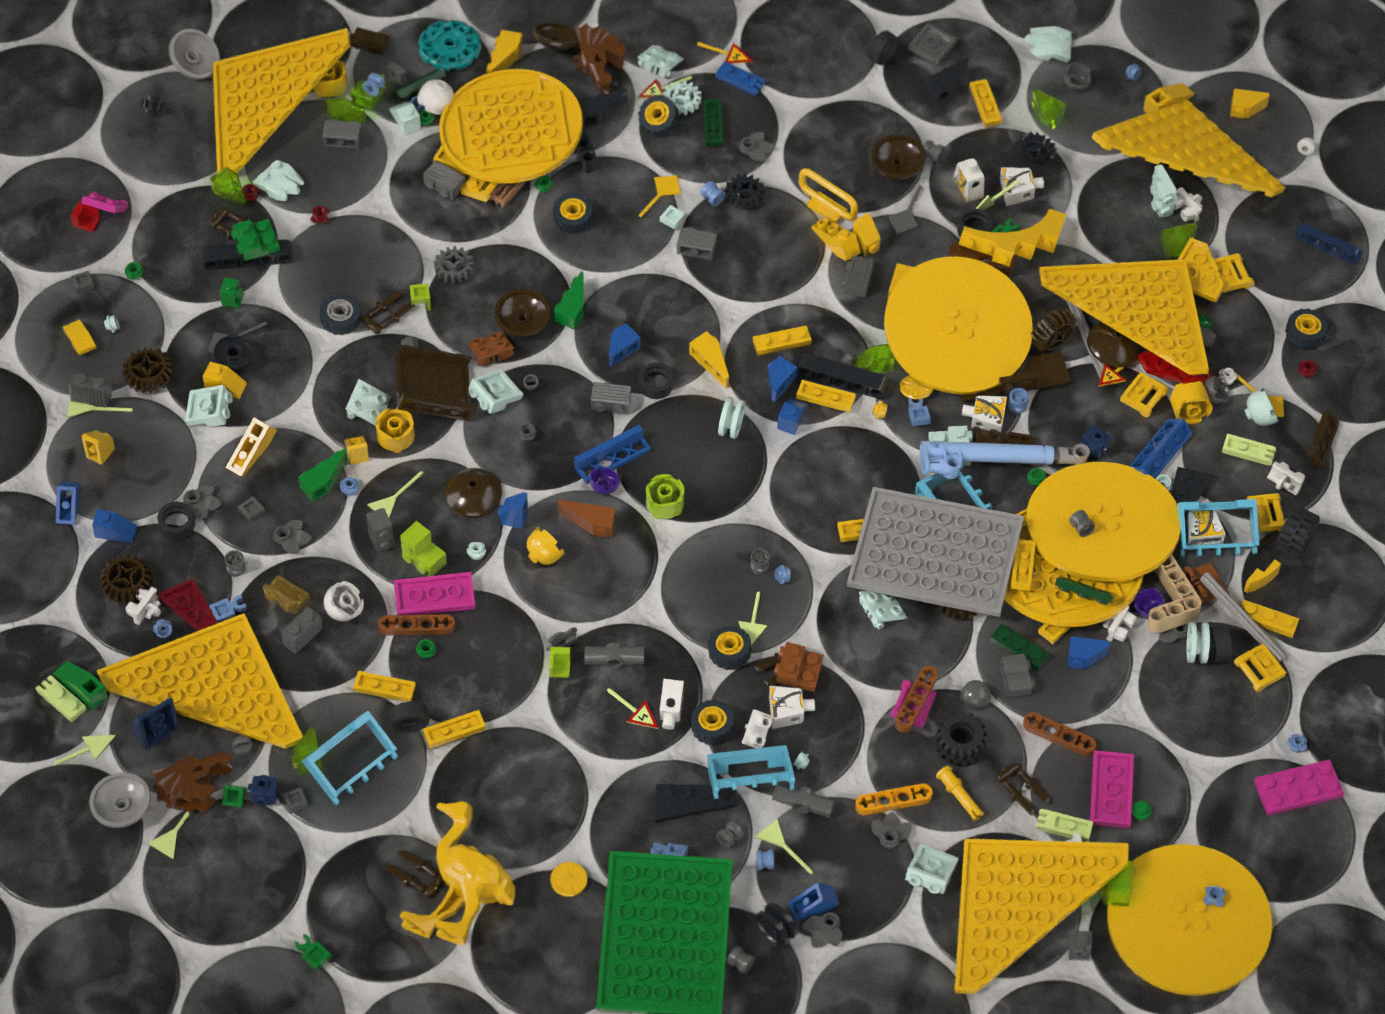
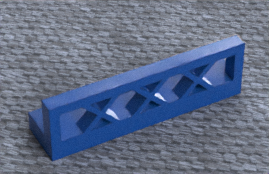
M1167 419L1129 466L1156 479L1193 434L1184 419Z
M637 425L574 457V468L583 481L588 484L590 483V476L587 477L584 470L588 468L602 470L604 466H600V463L604 460L612 461L611 465L607 468L615 470L650 452L651 447L643 438V429L640 425ZM639 442L644 447L641 450L632 449L633 445ZM619 452L628 453L627 457L623 459L616 457Z

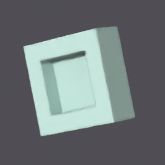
M670 205L660 216V222L676 229L684 220L685 213Z

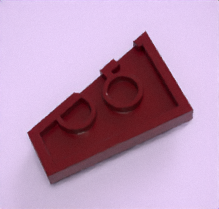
M193 578L157 594L158 599L196 631L218 623Z

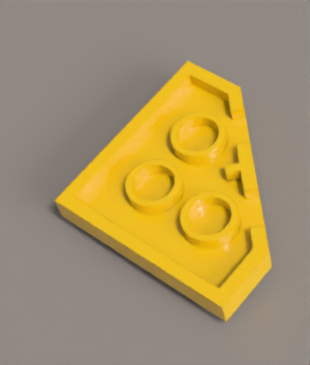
M1190 238L1178 260L1186 259L1193 294L1217 302L1224 290V283L1220 278L1207 243Z

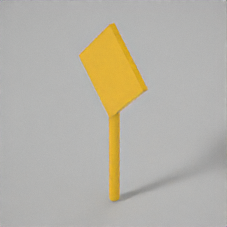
M677 175L654 177L658 195L639 214V217H642L661 196L681 194Z
M1237 374V379L1240 382H1242L1252 392L1256 391V389H1254L1249 383H1247L1242 377H1240ZM1267 396L1271 401L1276 416L1284 417L1283 396Z

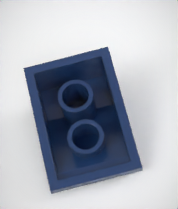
M171 697L130 723L132 733L145 750L179 730L174 702Z

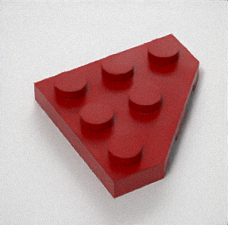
M1151 351L1138 355V361L1146 373L1177 383L1187 384L1199 381L1204 385L1206 380L1213 376L1209 370L1208 374L1189 375Z

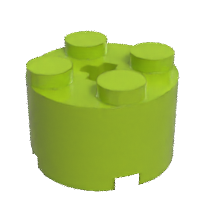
M657 475L647 484L646 507L655 519L673 518L682 512L684 506V486L679 479L672 478V475Z

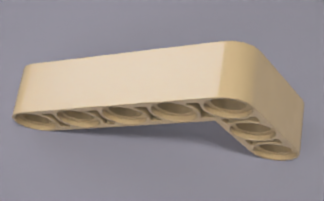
M1171 554L1163 564L1154 569V572L1173 601L1149 611L1147 627L1153 633L1167 631L1195 621L1200 617L1201 599Z

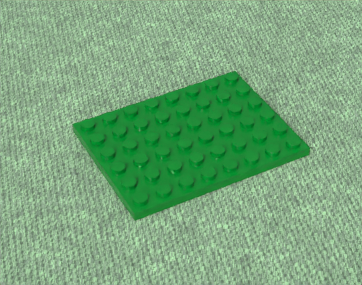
M610 851L596 1011L637 1014H722L733 859Z

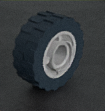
M335 293L322 301L320 305V322L327 332H331L334 335H344L356 330V327L359 326L361 309L354 297H351L349 294Z

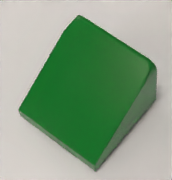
M226 784L224 786L222 805L243 807L247 787Z

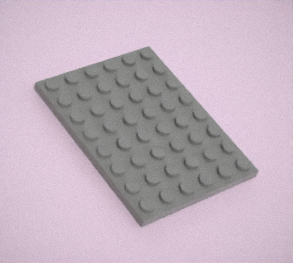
M873 487L848 576L847 587L1000 617L1024 516Z

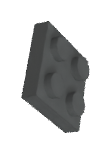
M927 23L909 44L908 50L938 65L957 43V38Z

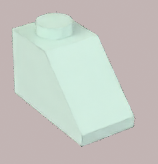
M405 102L390 108V112L404 136L421 129L420 115L412 103Z

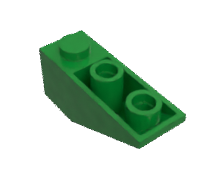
M581 271L577 277L573 278L571 287L564 292L561 302L557 303L553 310L555 322L573 330L576 329L583 318L584 272Z
M344 448L341 451L335 452L330 458L319 462L314 468L303 472L298 477L300 489L313 503L331 490L348 461L347 449Z
M69 661L53 672V675L92 710L108 698L105 686L98 679Z

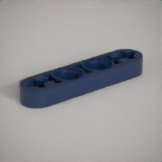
M1299 224L1294 232L1295 237L1300 241L1349 263L1357 264L1363 256L1360 248L1307 224Z

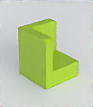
M428 283L410 285L412 305L426 303L427 311H430Z
M550 647V677L569 678L570 647Z

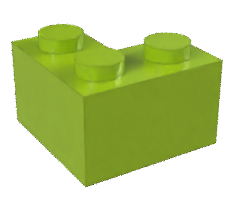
M416 521L400 536L403 559L407 563L415 565L420 573L433 576L447 563L446 553L432 543L431 532Z

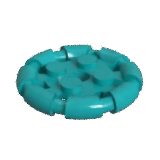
M459 20L438 21L428 26L427 30L423 31L418 41L419 54L426 64L433 65L435 69H444V71H450V69L461 70L471 65L472 61L478 58L482 46L480 43L481 38L478 32L472 26H467L465 22ZM450 28L451 31H444V29ZM446 43H454L452 46L445 45Z

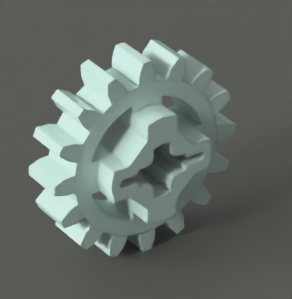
M685 80L682 84L677 81L676 85L670 83V88L665 87V92H663V95L670 98L676 105L679 114L684 112L685 116L688 111L694 113V109H698L699 104H701V91H698L697 86L693 87L692 82L689 85L686 84Z

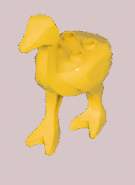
M463 801L450 804L438 803L437 809L447 814L454 821L452 828L438 843L436 850L439 871L445 883L449 886V890L439 907L430 915H418L402 911L400 918L404 921L401 926L426 938H429L434 929L438 928L436 936L465 946L471 924L480 910V903L498 902L501 905H513L515 886L509 874L495 857L489 854L484 855L473 846L456 845L471 824L473 818L472 806ZM465 905L462 921L457 923L443 921L456 915L459 909Z

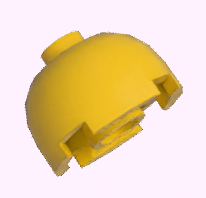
M537 527L531 533L526 543L527 550L529 551L528 557L534 563L540 562L543 565L553 564L565 552L562 548L559 550L556 547L558 542L546 530L540 532V527Z

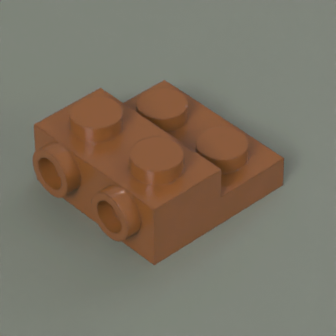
M786 642L785 647L781 646L778 658H782L781 663H776L774 674L777 675L776 683L815 692L824 655L806 651L805 646Z

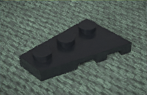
M1177 467L1171 493L1176 504L1180 502H1197L1205 493L1206 488L1211 484L1215 475ZM1191 511L1184 512L1185 520L1187 519L1188 513Z

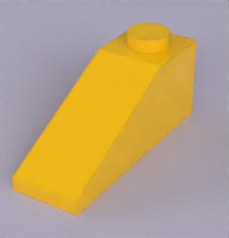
M706 331L690 342L689 354L724 388H728L729 374L719 342L715 336H711Z
M253 418L226 468L243 477L267 449L277 429L261 420Z

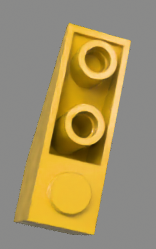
M501 30L500 36H497L495 40L496 49L492 50V62L488 63L487 74L506 70L519 58L522 48V33Z
M1184 83L1161 87L1146 96L1143 110L1149 113L1179 101L1188 100L1195 93Z
M825 218L811 226L812 230L837 257L848 261L853 255L857 256L861 253L856 234Z

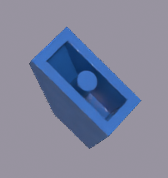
M627 323L617 327L611 334L609 365L611 367L640 349V336Z
M778 356L775 361L772 360L767 367L771 398L774 402L797 378V366L781 356Z
M792 398L787 400L778 415L777 429L795 435L808 408V404Z
M61 481L57 485L56 523L75 525L80 504L81 482Z
M522 492L505 499L504 504L500 505L498 516H500L501 525L519 529L524 528L528 516L527 493Z
M98 509L92 524L95 538L133 543L137 530L136 524L120 514Z
M1071 636L1067 666L1075 669L1089 668L1108 655L1110 641Z
M818 882L788 902L793 918L796 921L825 914L839 905L834 887Z

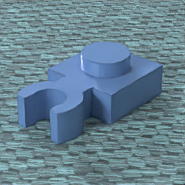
M909 399L908 415L911 425L930 424L931 418L927 406H923V399H919L918 403H913L912 399Z
M241 595L236 596L231 602L226 598L209 605L218 623L235 617L236 611L244 612L247 609L245 603L238 605V603L243 602Z
M653 843L651 854L687 856L688 846L668 843L665 846L661 843Z

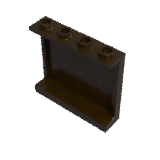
M400 344L395 354L397 410L470 421L476 410L475 404L471 403L469 394L468 365L472 356Z

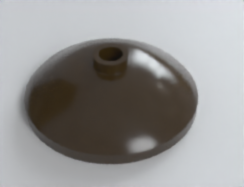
M543 22L532 26L531 34L535 40L553 51L568 50L579 46L574 27L553 22Z
M889 135L880 139L873 146L871 161L874 168L881 175L891 179H907L921 171L925 163V152L922 146L911 137Z
M519 289L508 292L498 300L494 315L497 325L504 332L517 337H527L537 334L545 328L550 319V307L547 300L539 293Z
M1103 322L1094 325L1087 335V346L1091 354L1098 361L1110 367H1129L1138 360V355L1141 353V345Z
M467 468L457 472L449 479L445 487V499L450 509L456 514L467 518H479L490 514L498 507L502 499V486L493 473L481 468Z

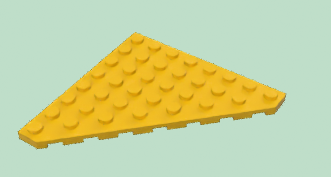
M347 28L213 62L217 174L219 178L238 174L350 47V33Z
M1187 99L1098 130L1091 137L1106 150L1111 151L1112 148L1121 150V154L1134 158L1136 155L1145 157V161L1158 165L1160 162L1169 164V168L1179 171L1184 169L1193 171V175L1203 178L1211 176L1217 178V182L1228 185L1235 183L1241 185V189L1248 191L1265 192L1264 195L1269 197L1281 194L1285 189L1278 179L1274 178L1266 168L1256 162L1252 156L1247 154L1241 146L1237 145L1229 135L1219 129L1215 123L1210 121L1204 113L1200 112Z
M1186 259L1047 266L1039 268L1041 285L1187 374H1208L1209 367Z
M244 613L97 670V675L100 682L105 686L106 691L152 706H157L171 697L176 714L284 749L304 742L303 735Z
M965 839L955 993L977 994L1127 867L1128 843Z

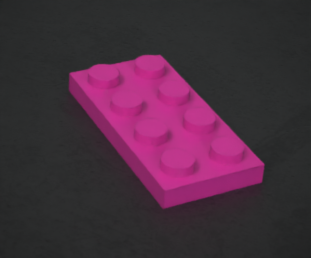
M471 572L394 580L397 615H424L475 609Z
M1094 750L1090 821L1093 822V825L1130 829L1134 754Z
M1330 760L1263 775L1254 779V784L1267 816L1344 796Z

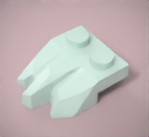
M1056 26L1030 29L1031 34H1028L1025 40L1034 46L1030 49L1034 56L1049 61L1051 57L1066 63L1070 60L1071 31Z
M276 160L263 173L259 174L252 183L258 189L266 191L270 198L286 201L288 194H299L300 189L298 186L303 185L304 181L289 164Z

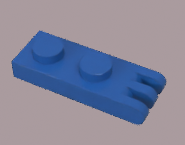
M725 61L715 74L716 78L753 95H757L766 83L764 79Z

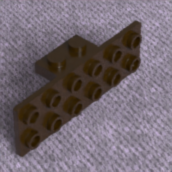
M1055 352L1025 358L1023 364L1014 375L999 377L998 387L981 393L960 396L962 402L965 403L976 401L977 396L1010 395V392L1015 388H1022L1027 392L1071 383V378L1062 352Z

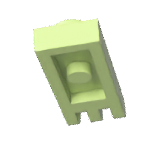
M1227 434L1222 453L1268 466L1272 465V459H1274V453L1276 452V447L1231 434Z
M51 675L47 678L51 684L45 680L41 683L45 689L39 685L35 688L42 697L71 722L87 710L81 701Z
M1040 809V816L1037 819L1039 823H1036L1035 826L1037 830L1071 839L1073 834L1079 833L1083 842L1089 841L1093 826L1092 821Z

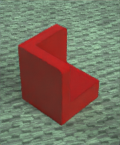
M78 202L71 214L73 227L94 232L101 219L99 208Z

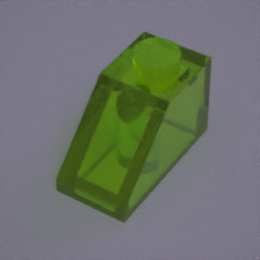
M380 74L385 81V85L383 88H380V92L376 96L368 94L363 89V84L368 79L358 81L356 87H353L350 92L352 106L372 112L386 88V76Z
M1036 89L1033 90L1031 103L1038 122L1054 129L1064 116L1066 103Z
M345 97L326 100L329 120L366 122L365 109Z
M229 167L210 177L211 189L216 195L239 203L246 202L238 174Z
M1196 222L1162 230L1160 243L1167 258L1180 256L1189 239H1194L1197 230Z
M888 344L872 346L855 358L854 366L876 373L891 372L894 368V355Z
M310 727L294 747L295 756L291 757L293 768L298 769L299 775L310 773L302 760L318 749L314 727ZM319 758L314 763L322 771L321 759Z
M1128 861V866L1100 889L1099 893L1103 897L1104 904L1129 907L1135 876L1133 861Z

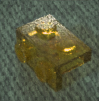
M279 575L270 585L267 583L263 585L264 596L267 600L276 602L282 609L287 612L291 611L294 614L310 598L307 592Z

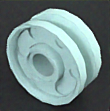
M727 397L720 417L718 435L724 436L727 430L730 429V438L736 439L743 421L745 401L739 400L736 407H733V398Z
M1189 622L1186 645L1188 663H1194L1196 654H1199L1200 662L1206 664L1210 646L1208 622H1203L1200 631H1197L1196 623Z

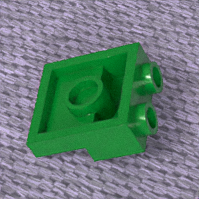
M269 219L253 224L251 220H247L233 225L231 235L233 241H237V251L239 255H243L245 261L280 251L279 243Z

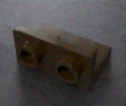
M360 27L356 28L354 34L350 33V47L373 54L384 55L390 42V35Z

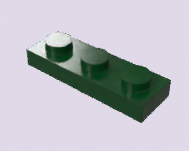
M435 69L393 90L392 93L395 98L406 99L411 96V92L415 90L419 92L421 87L429 80H442L441 78L446 76L444 69Z
M721 99L703 100L705 146H723Z
M1062 576L1057 577L1055 585L1059 586V590L1070 593V591L1078 593L1077 596L1085 599L1092 597L1096 599L1097 603L1104 605L1114 602L1116 595Z
M1002 623L990 637L992 643L1011 655L1024 654L1026 660L1030 662V667L1037 671L1042 668L1050 657L1049 653Z

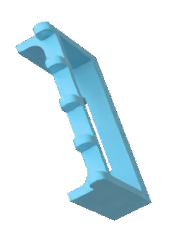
M959 471L957 478L975 504L980 508L991 510L993 508L991 503L984 505L979 498L983 493L981 489L974 491L969 484L973 479L971 475L964 477L961 471ZM936 473L917 482L915 494L936 499L930 490L952 479H947L943 475Z
M1256 499L1210 503L1180 502L1176 504L1181 527L1179 537L1180 558L1185 557L1184 550H1196L1197 557H1201L1202 549H1216V556H1221V548H1235V555H1240L1241 547H1252V554H1257L1259 533ZM1249 509L1251 543L1186 545L1184 512Z
M366 711L303 759L302 762L331 801L338 805L340 802L336 796L345 789L351 795L354 791L350 785L361 777L366 783L369 780L365 774L375 765L379 770L384 769L381 760L388 755L395 760L398 758V755L395 752L397 750L395 745L370 712ZM366 723L386 749V752L335 791L314 762Z
M786 745L707 754L708 774L714 799L718 798V792L721 788L732 787V790H737V786L752 785L755 788L757 784L772 782V785H777L779 781H788L790 790H794L795 777ZM767 760L768 768H785V772L718 780L716 778V774L729 773L728 765Z

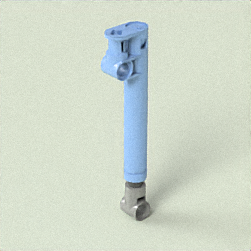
M921 441L920 444L922 474L927 475L928 472L938 473L947 479H954L958 476L962 461L1052 464L1053 461H1056L1057 464H1070L1072 466L1086 463L1090 454L1089 448L1084 444H1077L1074 447H1058L1057 449L1047 445Z

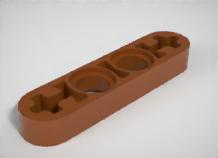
M446 614L387 615L381 617L378 622L379 631L387 636L447 635L455 630L454 618ZM428 621L432 623V626L430 628H423L421 624ZM404 622H411L413 624L408 629L402 627ZM445 622H448V627H444ZM386 623H390L389 628H385Z
M925 666L921 669L896 716L895 727L898 731L904 733L912 729L937 682L938 672L936 668ZM932 674V677L930 676L927 683H925L926 675ZM917 688H923L925 689L926 693L923 695H918L915 692V690ZM914 703L918 708L916 710H909L907 705ZM906 715H907V716H908L907 723H905L904 725H902L901 722L904 721V719H905V717H906Z
M1029 712L1024 716L1023 727L1026 731L1082 756L1093 755L1096 741L1092 737L1034 712ZM1035 720V723H1033V725L1029 724V722ZM1053 727L1056 732L1048 734L1045 728ZM1065 735H1071L1073 736L1074 740L1072 742H1066L1063 739V737ZM1086 744H1089L1090 747H1088L1087 749H1085L1084 746H1085Z

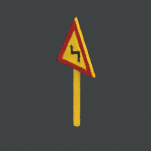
M700 42L697 43L698 46L728 55L725 62L730 64L753 62L734 43L729 52Z
M1104 364L1098 387L1126 381L1118 374L1123 367H1119L1114 371Z

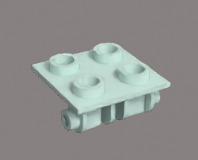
M652 45L638 56V65L643 69L650 70V72L654 71L655 74L664 78H670L672 75L670 70L683 61L684 58L674 52L663 50L660 46Z
M358 379L345 408L347 410V417L354 419V417L358 416L376 426V419L383 410L387 409L391 396Z
M871 591L859 592V603L863 606L865 613L868 614L867 616L871 619L875 628L882 629L884 622L907 619L895 596Z

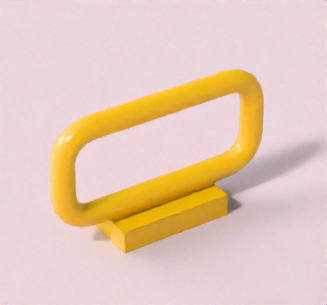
M804 168L800 171L799 185L807 195L812 197L808 201L807 207L836 224L842 218L848 221H853L857 218L858 204L851 195L810 169ZM806 176L848 202L851 206V213H848L846 208L820 191L816 192L811 189L806 183Z

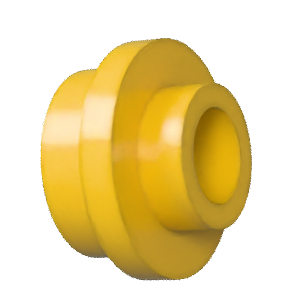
M881 400L874 404L872 414L875 415V419L885 417L887 404Z

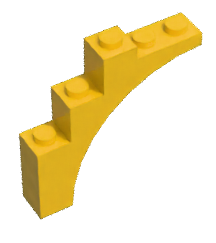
M1049 209L1046 216L1039 223L1030 228L1015 232L996 233L964 227L958 245L993 256V262L1009 267L1014 254L1031 260L1035 248L1053 253L1067 214Z

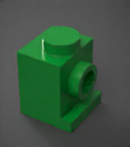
M224 277L220 289L221 304L240 308L244 291L240 288L239 280Z

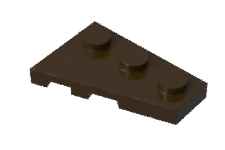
M973 426L976 443L1035 445L1033 435L1014 432L1007 434L997 432L995 429L988 431Z

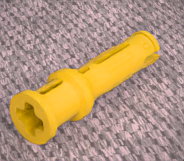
M950 765L942 768L936 774V778L938 780L941 779L946 786L947 792L954 794L973 821L980 819L979 815L981 817L984 815V812L981 811L962 787V780L960 778L957 779L953 774Z

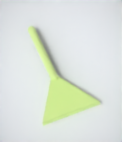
M70 400L67 418L92 410L132 412L133 408L95 407L85 403L71 402Z
M420 471L395 495L367 504V506L374 511L385 508L390 518L397 497L423 474V471Z
M186 812L175 829L152 840L148 844L174 859L177 831L190 814Z
M777 819L755 836L757 839L783 847L810 874H813V871L785 844Z

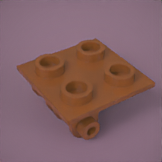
M494 332L490 336L476 338L467 343L478 358L476 359L478 366L482 365L484 367L491 364V361L495 363L494 355L498 362L500 358L505 360L514 355L512 350L514 347L503 332Z
M1211 562L1195 569L1190 568V566L1183 568V573L1201 599V604L1216 599L1200 581L1205 573H1209L1229 594Z

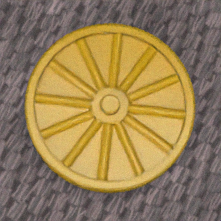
M911 375L905 377L900 383L902 394L911 399L926 398L934 390L917 381Z
M575 862L561 863L551 873L552 888L562 896L571 897L578 895L587 885V873L581 865Z

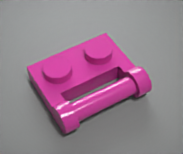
M92 192L88 196H83L81 201L82 204L112 213L125 212L128 207L127 201H118L101 196L98 192Z
M904 680L902 682V690L895 707L890 712V716L895 719L913 686L911 681ZM917 688L915 690V692L918 695H923L926 693L925 689L923 688ZM931 691L914 723L915 726L924 727L936 697L935 691ZM911 703L909 706V710H916L918 708L914 703ZM906 715L903 722L907 723L908 716Z

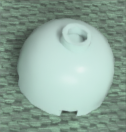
M1260 388L1251 393L1247 399V409H1244L1248 419H1253L1260 426H1268L1279 422L1271 401L1267 397L1265 388Z

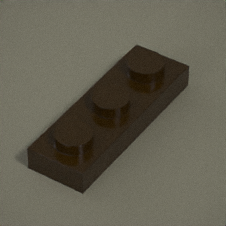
M1330 411L1323 412L1307 455L1317 467L1324 466L1340 424Z

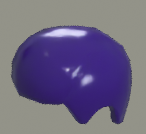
M604 467L602 470L594 468L590 473V484L593 490L600 495L611 494L619 487V476L615 471Z
M1146 588L1137 594L1134 606L1139 614L1148 618L1151 609L1164 605L1166 601L1156 588Z

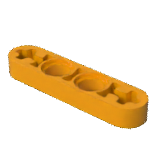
M917 784L864 794L856 799L855 809L861 815H870L927 804L931 801L932 789L927 784ZM920 791H923L926 797H923ZM906 794L909 799L907 801H900L898 796ZM885 797L889 799L890 803L882 805L878 800ZM865 802V804L868 805V807L864 808V806L861 805V803Z

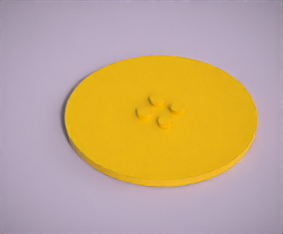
M525 69L495 71L468 82L453 95L451 102L446 105L439 124L441 144L449 160L464 173L493 183L524 182L553 171L574 152L583 129L581 108L572 91L554 77Z
M942 257L919 264L898 281L889 296L885 309V335L895 359L917 381L945 393L960 395L976 394L998 387L999 377L1014 375L1021 367L1032 341V318L1027 302L1020 290L1001 271L975 259Z
M1087 462L1061 469L1046 478L1035 489L1027 506L1026 527L1031 541H1036L1035 549L1040 555L1061 571L1091 581L1115 582L1145 575L1158 568L1170 557L1180 537L1181 527L1177 505L1170 492L1152 476L1145 475L1133 467L1118 463ZM1079 510H1084L1089 519L1095 524V530L1086 537H1080L1076 532V528H1073L1069 522L1072 514Z
M1027 509L1016 514L1024 516L1019 539L1031 541L1026 527ZM1035 549L1030 591L1011 589L1012 566L1004 600L1023 615L1042 623L1062 627L1093 625L1116 616L1129 606L1140 590L1143 575L1115 582L1082 579L1054 567ZM1062 576L1116 594L1114 602L1104 605L1097 603L1096 599L1089 597V599L1077 596L1078 593L1070 591V593L1059 590V586L1055 585L1056 578Z
M1177 844L1163 846L1144 853L1121 872L1112 888L1108 901V930L1113 945L1121 959L1143 980L1172 993L1198 996L1230 989L1244 981L1254 972L1264 958L1269 946L1272 932V916L1262 887L1254 876L1239 862L1224 853L1204 846ZM1218 886L1225 890L1226 894L1223 896L1224 905L1222 907L1204 903L1206 887Z

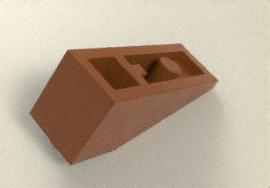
M564 500L558 501V513L592 535L612 537L616 519V508Z

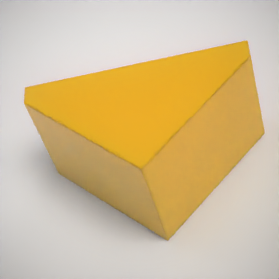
M363 436L344 440L350 465L369 461L367 442Z

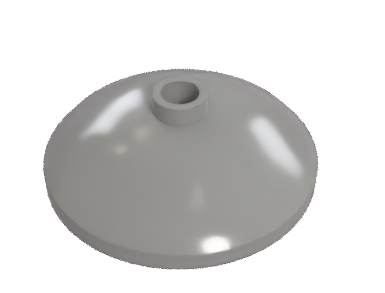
M184 29L179 31L170 42L169 54L171 61L182 74L193 79H204L213 74V62L220 61L217 46L208 35L199 30Z
M115 773L97 783L91 792L89 805L93 816L98 822L108 827L120 828L134 824L145 815L150 806L151 795L145 781L137 775Z

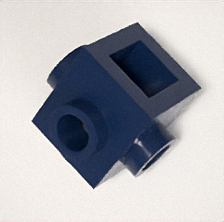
M1092 425L1082 436L1080 444H1084L1089 448V455L1099 459L1103 454L1106 455L1109 452L1111 436L1106 431Z
M268 775L253 776L252 783L248 784V795H251L252 803L257 805L277 804L278 778Z

